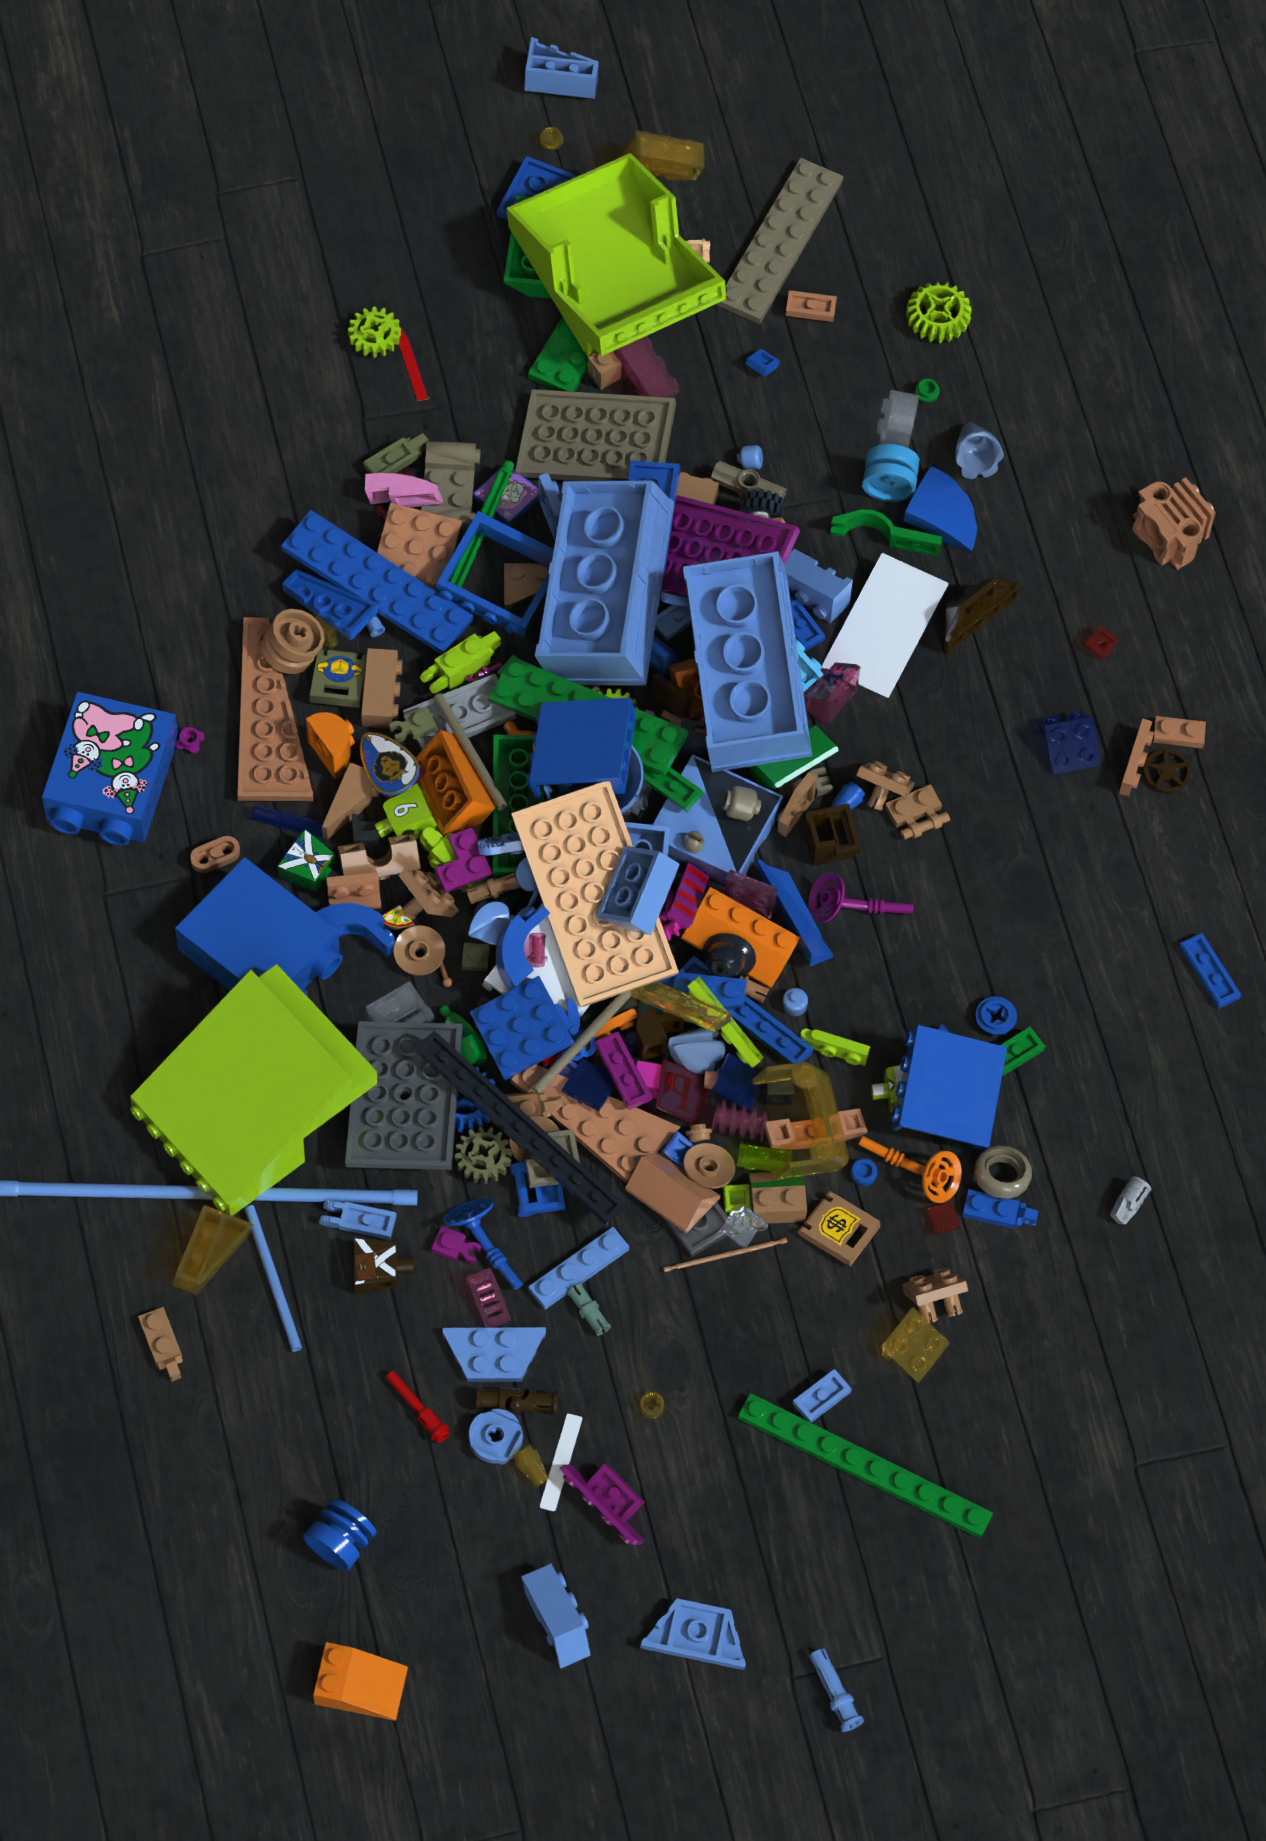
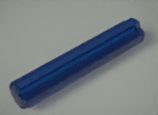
M255 805L252 810L251 816L253 820L299 832L307 830L314 836L323 837L322 826L324 822Z

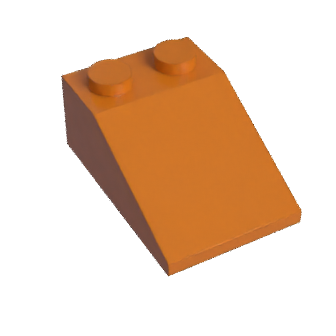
M326 1642L314 1691V1703L320 1706L396 1721L408 1666L356 1648Z

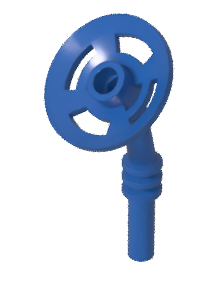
M474 1199L450 1210L443 1217L445 1225H465L466 1228H469L486 1253V1259L493 1268L501 1272L514 1290L519 1289L523 1283L506 1263L507 1258L500 1252L499 1248L493 1246L479 1225L481 1223L480 1218L492 1209L494 1205L492 1199Z

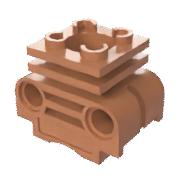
M1186 477L1182 479L1181 485L1178 482L1175 483L1173 490L1164 482L1152 483L1138 493L1141 497V502L1138 505L1137 512L1133 514L1136 521L1132 530L1140 540L1144 541L1151 548L1155 559L1161 566L1170 561L1175 569L1178 570L1194 559L1202 537L1204 540L1209 538L1215 510L1210 502H1206L1203 499L1197 486L1191 484Z

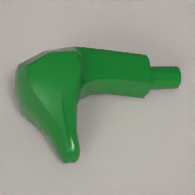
M447 1005L443 1006L439 1012L444 1017V1022L462 1024L463 1026L461 1055L474 1067L485 1064L487 1061V1050L480 1032L455 1012L453 1013Z

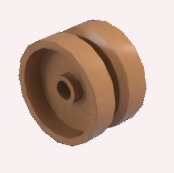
M298 609L284 610L275 617L271 626L263 635L261 641L262 654L273 668L283 673H301L311 665L315 656L322 649L325 641L324 631L320 623L311 614Z

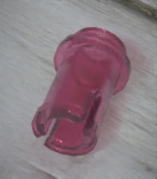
M531 933L529 935L530 955L527 956V961L531 967H544L545 962L548 960V957L545 956L546 935L543 933Z

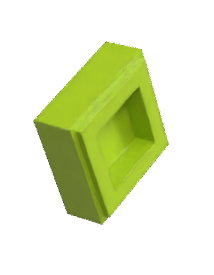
M749 1184L723 1186L725 1214L751 1212Z

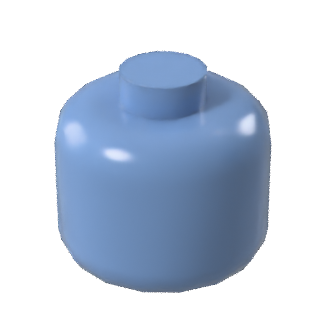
M750 445L741 448L740 454L737 455V461L741 463L744 470H758L762 467L763 455L760 446Z
M799 988L787 990L782 999L784 1012L795 1017L805 1013L808 1005L807 994Z

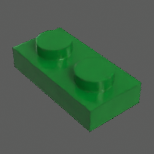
M1031 1027L1000 1045L1007 1047L1002 1076L1045 1050V1045Z

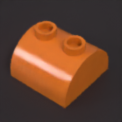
M321 712L313 714L306 718L308 743L334 779H337L346 772L351 762L350 747L355 744L351 735L354 733L353 726L347 719L343 720L333 713Z

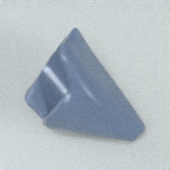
M967 422L962 428L955 452V460L961 467L962 476L968 479H975L978 474H981L984 478L995 474L998 470V462L1004 457L1000 443L989 431L972 422Z
M705 1025L698 1029H687L670 1037L668 1049L676 1066L695 1074L705 1075V1070L713 1071L716 1062L721 1060L725 1054L724 1042L717 1041L719 1034L717 1028L712 1025Z

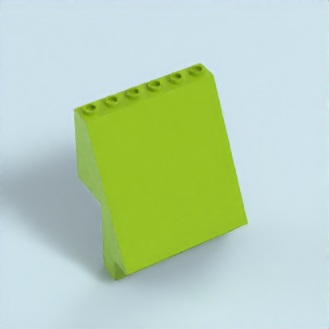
M631 153L506 208L508 225L587 357L596 352L601 356L606 355L726 300L725 280L679 236L676 197Z
M276 964L259 977L250 970L130 1096L132 1105L130 1110L138 1121L143 1120L148 1125L147 1130L153 1138H159L164 1143L165 1151L171 1157L176 1156L180 1161L179 1164L182 1170L187 1175L192 1174L199 1189L204 1194L208 1192L213 1197V1203L220 1212L225 1211L232 1217L305 1162L303 1139L378 1084L377 1071Z

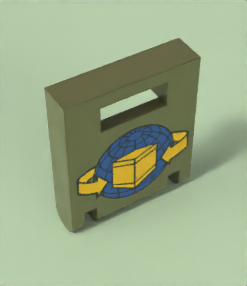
M321 649L316 658L310 702L360 708L365 682L367 654H363L362 659H358V653L328 650L326 656L324 655V649ZM325 687L349 690L348 695L325 693Z

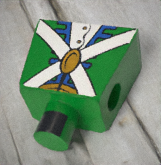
M307 830L302 832L277 866L280 879L313 892L318 891L324 882L327 883V877L343 876V874L334 870L336 866L335 854Z

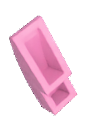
M394 473L365 474V491L370 504L392 502L410 508L422 505L443 504L438 486L429 481Z

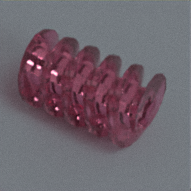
M722 1100L715 1112L712 1131L717 1125H719L720 1133H724L727 1127H729L730 1135L734 1136L739 1129L741 1138H744L749 1132L750 1140L754 1141L757 1135L760 1134V1141L763 1143L766 1133L764 1123L768 1122L769 1118H767V1112L764 1109L758 1116L756 1107H753L747 1113L746 1105H742L740 1110L737 1111L735 1102H732L730 1107L726 1108V1101Z

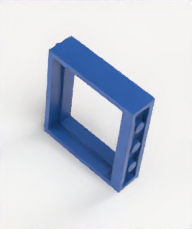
M478 511L437 581L436 592L445 599L460 605L467 612H474L482 616L486 622L493 625L498 624L504 627L508 633L511 634L513 632L524 638L546 599L549 574L545 577L523 618L449 582V579L476 532L548 568L550 562H552L554 549Z

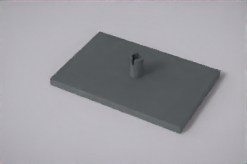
M358 1021L356 1049L377 1071L378 1084L350 1105L345 1159L346 1167L451 1170L458 1090L415 1050L416 1046L435 1030L461 1054L462 1024Z

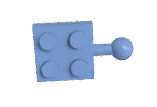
M546 473L539 475L538 501L555 541L562 501L560 502L557 496L559 495V489L556 481H551L549 474Z

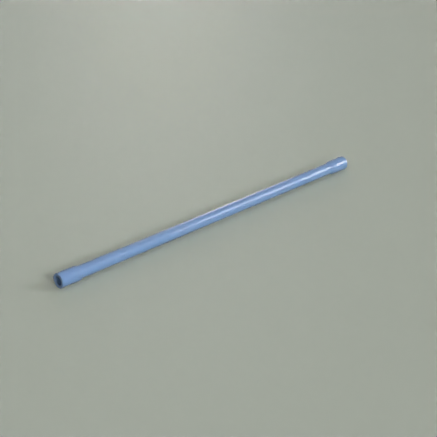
M0 1180V1196L16 1197L19 1195L213 1200V1197L208 1192L204 1194L198 1186L41 1183ZM269 1188L253 1201L324 1202L329 1200L341 1203H383L417 1206L418 1190Z

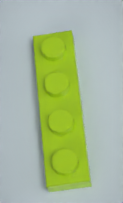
M700 976L695 978L687 986L690 989L688 991L690 997L697 1004L700 1002L706 1009L704 1013L709 1021L713 1024L717 1023L722 1029V1037L728 1044L733 1043L737 1048V1055L745 1065L749 1063L753 1068L763 1059L762 1054Z

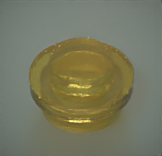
M548 127L540 135V144L547 150H556L563 144V134L555 127Z

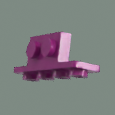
M571 1464L563 1465L560 1468L565 1474L563 1476L564 1480L574 1488L577 1486L583 1493L582 1498L592 1507L596 1506L602 1512L600 1514L601 1518L610 1526L614 1525L620 1531L619 1536L624 1542L629 1545H641L645 1541L627 1522L645 1501L608 1464H604L589 1481Z

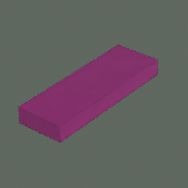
M617 1031L594 1041V1045L627 1109L630 1110L651 1101L652 1096L619 1032Z

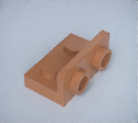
M378 872L327 877L329 906L340 903H355L371 909L381 908Z

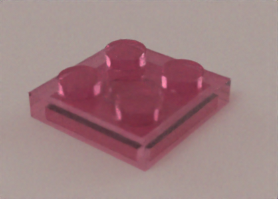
M730 869L726 877L724 895L759 915L771 919L775 912L778 888Z

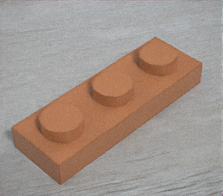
M1142 719L1119 794L1129 796L1131 788L1137 789L1141 774L1137 773L1138 766L1144 767L1148 753L1143 751L1145 745H1151L1154 732L1150 731L1152 721Z

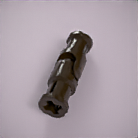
M477 1386L476 1410L485 1407L503 1409L508 1412L523 1411L524 1413L550 1411L552 1414L557 1415L558 1391L554 1390L553 1393L536 1392V1389L524 1390L500 1387L497 1390L483 1389L482 1386ZM510 1396L512 1397L511 1403L507 1400Z

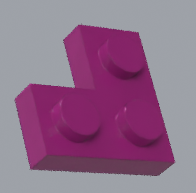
M473 828L448 837L456 861L437 867L434 870L444 894L488 878L493 874L485 855H481L478 852V839Z

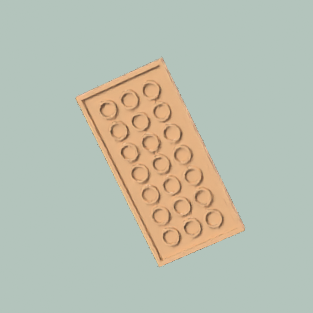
M610 781L601 782L511 813L543 905L550 912L548 919L580 1008L679 974L659 916L651 935L632 932L596 917L624 846L633 847Z

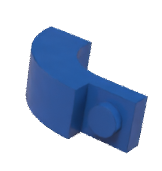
M340 903L325 907L316 912L338 930V937L346 934L361 935L373 943L385 956L389 957L394 952L395 938L388 929L384 928V917L374 909L355 903Z
M544 905L537 911L533 907L522 918L519 914L507 923L500 934L496 947V964L501 980L509 991L534 971L525 957L524 943L530 931L550 914Z

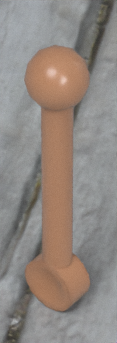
M442 962L439 967L444 978L443 985L450 987L453 981L448 977Z

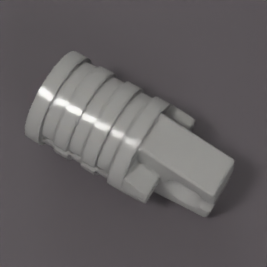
M1132 1176L1118 1196L1110 1213L1111 1217L1118 1224L1125 1225L1138 1211L1144 1199H1146L1147 1194L1151 1191L1150 1185L1141 1178Z

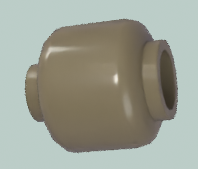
M734 785L730 790L725 791L721 807L729 818L749 821L754 814L758 815L761 808V800L758 799L757 792L754 789Z

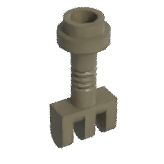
M824 767L809 771L817 777L816 797L834 791L832 785H827L830 783V779L828 776H824L827 774ZM786 782L782 786L775 788V792L784 796L783 800H788L794 792L792 789L796 782L790 784Z

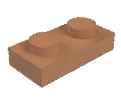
M789 290L786 316L833 322L837 297Z
M1156 716L1153 743L1203 749L1206 722Z

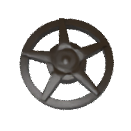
M1163 749L1152 753L1147 758L1143 773L1146 782L1151 788L1161 793L1171 794L1182 790L1188 784L1191 776V767L1189 761L1179 752ZM1164 755V761L1160 764L1150 763L1154 758ZM1168 755L1178 758L1182 763L1175 764L1171 762ZM1185 767L1187 776L1182 783L1177 776V772ZM1148 768L1157 771L1159 779L1156 784L1149 777ZM1163 781H1174L1178 786L1164 788L1160 785Z

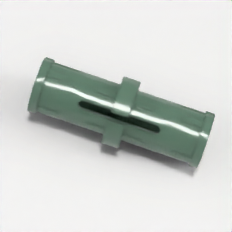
M581 1283L576 1284V1291L573 1287L570 1288L567 1294L579 1308L580 1316L586 1318L597 1336L602 1335V1328L607 1332L611 1325L599 1311L598 1303L592 1301Z

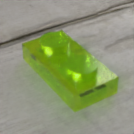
M740 1144L737 1166L748 1170L760 1169L776 1174H789L792 1151Z

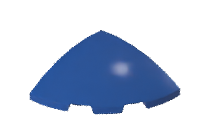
M931 466L905 511L904 522L924 529L928 534L942 536L943 543L972 553L977 535V523L973 505L968 495L954 479Z

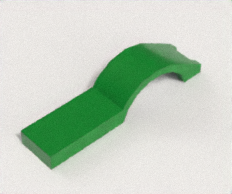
M861 509L832 518L831 525L836 526L831 527L830 535L844 537L849 530L855 527H873L884 534L888 540L889 547L939 557L942 536L895 527L884 514L877 511Z

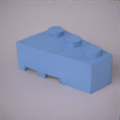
M531 37L525 70V91L595 99L599 62L571 52V54L564 53L558 50V46L551 44L548 47L538 43V39Z
M793 549L785 564L789 592L802 605L805 604L812 609L818 618L825 619L828 623H831L850 604L853 580L848 577L843 580L835 576V570L831 568L824 570L817 566L818 561Z
M549 1564L521 1576L524 1591L538 1622L542 1623L548 1635L546 1639L549 1645L553 1644L556 1650L560 1669L590 1656L585 1629L589 1628L588 1622L583 1613L578 1614L575 1608L578 1607L572 1592H566L565 1587L567 1585L562 1573H556L552 1564Z

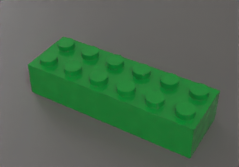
M494 735L493 781L507 803V807L503 810H498L493 801L495 806L493 810V837L501 838V835L517 833L511 813L544 802L543 787L540 798H535L532 789L527 786V774L531 773L530 754L534 753L533 735ZM507 852L493 855V878H501L516 872L519 863L526 858L525 852L520 854Z

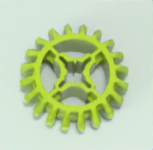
M938 281L935 283V286H932L929 282L925 288L919 286L917 292H913L906 311L908 324L913 326L914 333L920 332L921 339L926 336L929 337L930 343L933 339H938L939 343L943 339L950 342L952 337L959 338L961 332L965 333L967 325L971 320L972 309L969 306V298H965L964 291L957 292V285L950 288L948 282L944 286L940 285ZM923 306L927 308L925 315L920 311ZM954 309L957 312L955 318L951 316V311Z

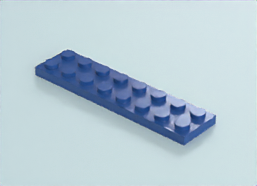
M312 510L309 511L281 546L282 551L334 585L362 599H369L379 603L378 613L441 655L453 646L473 620L472 614L452 601L438 595V592Z

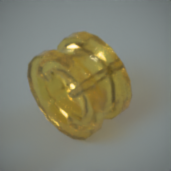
M649 1392L642 1396L640 1411L645 1418L656 1419L662 1415L664 1400L660 1394ZM651 1400L656 1401L654 1410H649L648 1405L645 1406V1404H650Z

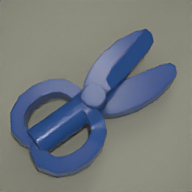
M568 999V1016L559 1004H555L575 1042L585 1030H579L580 1015L578 1008L572 999ZM594 1037L590 1040V1049L587 1051L584 1046L572 1061H578L583 1056H592L596 1051Z

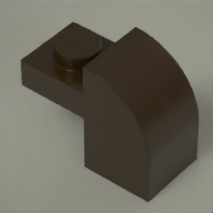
M651 1007L639 1016L634 1043L642 1061L666 1054L668 1045L667 1035L682 1032L685 1016L681 1008L673 1011L666 1010L657 1015L654 1008Z

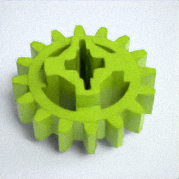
M376 307L372 308V312H368L364 308L363 315L356 313L355 320H350L348 336L350 337V344L355 345L357 352L363 349L364 356H367L369 352H372L373 357H376L378 352L385 356L386 349L394 351V344H399L401 328L399 327V320H394V313L386 315L385 308L380 312H377Z

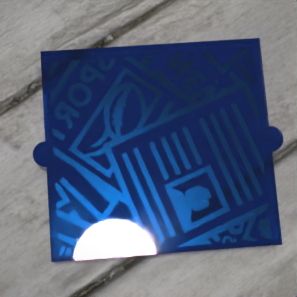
M728 1053L722 1067L717 1070L718 1076L712 1090L745 1113H750L755 1099L760 1096L758 1092L765 1077L731 1053Z
M581 1059L561 1092L578 1100L580 1104L584 1103L600 1111L616 1086L609 1072L603 1070V1067H597Z

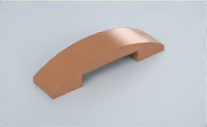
M860 1108L838 1111L832 1117L797 1122L782 1119L764 1123L771 1148L783 1150L831 1145L865 1135L868 1132Z

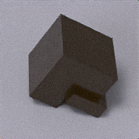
M849 804L806 812L804 832L813 866L852 859L854 854L861 853V845Z

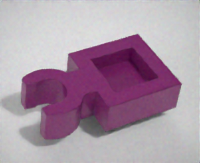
M441 1226L431 1248V1253L454 1262L457 1261L458 1256H461L466 1263L475 1265L476 1258L468 1253L470 1251L480 1253L481 1245L476 1242L467 1244L465 1243L466 1235Z

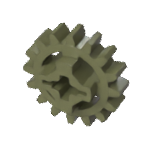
M479 1127L478 1133L475 1134L470 1129L468 1138L463 1135L460 1137L462 1144H456V1152L458 1153L455 1154V1162H459L457 1164L458 1171L465 1170L464 1178L467 1179L472 1175L474 1176V1183H477L479 1178H482L484 1184H488V1178L492 1177L496 1182L498 1181V1173L506 1174L505 1166L510 1167L511 1165L509 1157L512 1156V1149L508 1148V1139L501 1141V1132L494 1135L493 1128L490 1127L488 1132H484L483 1128ZM472 1146V1151L466 1156L467 1150ZM501 1154L499 1162L495 1165L494 1160L499 1158Z

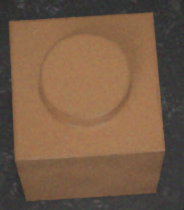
M613 351L603 356L596 352L588 357L587 373L602 390L621 379L622 363Z

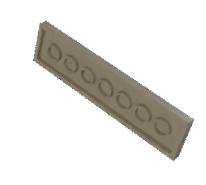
M800 158L725 286L726 300L717 303V306L760 324L842 184V175Z

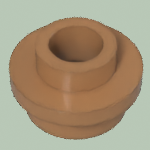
M706 1124L691 1125V1130L686 1131V1136H689L690 1142L710 1140V1133H712V1129H706Z

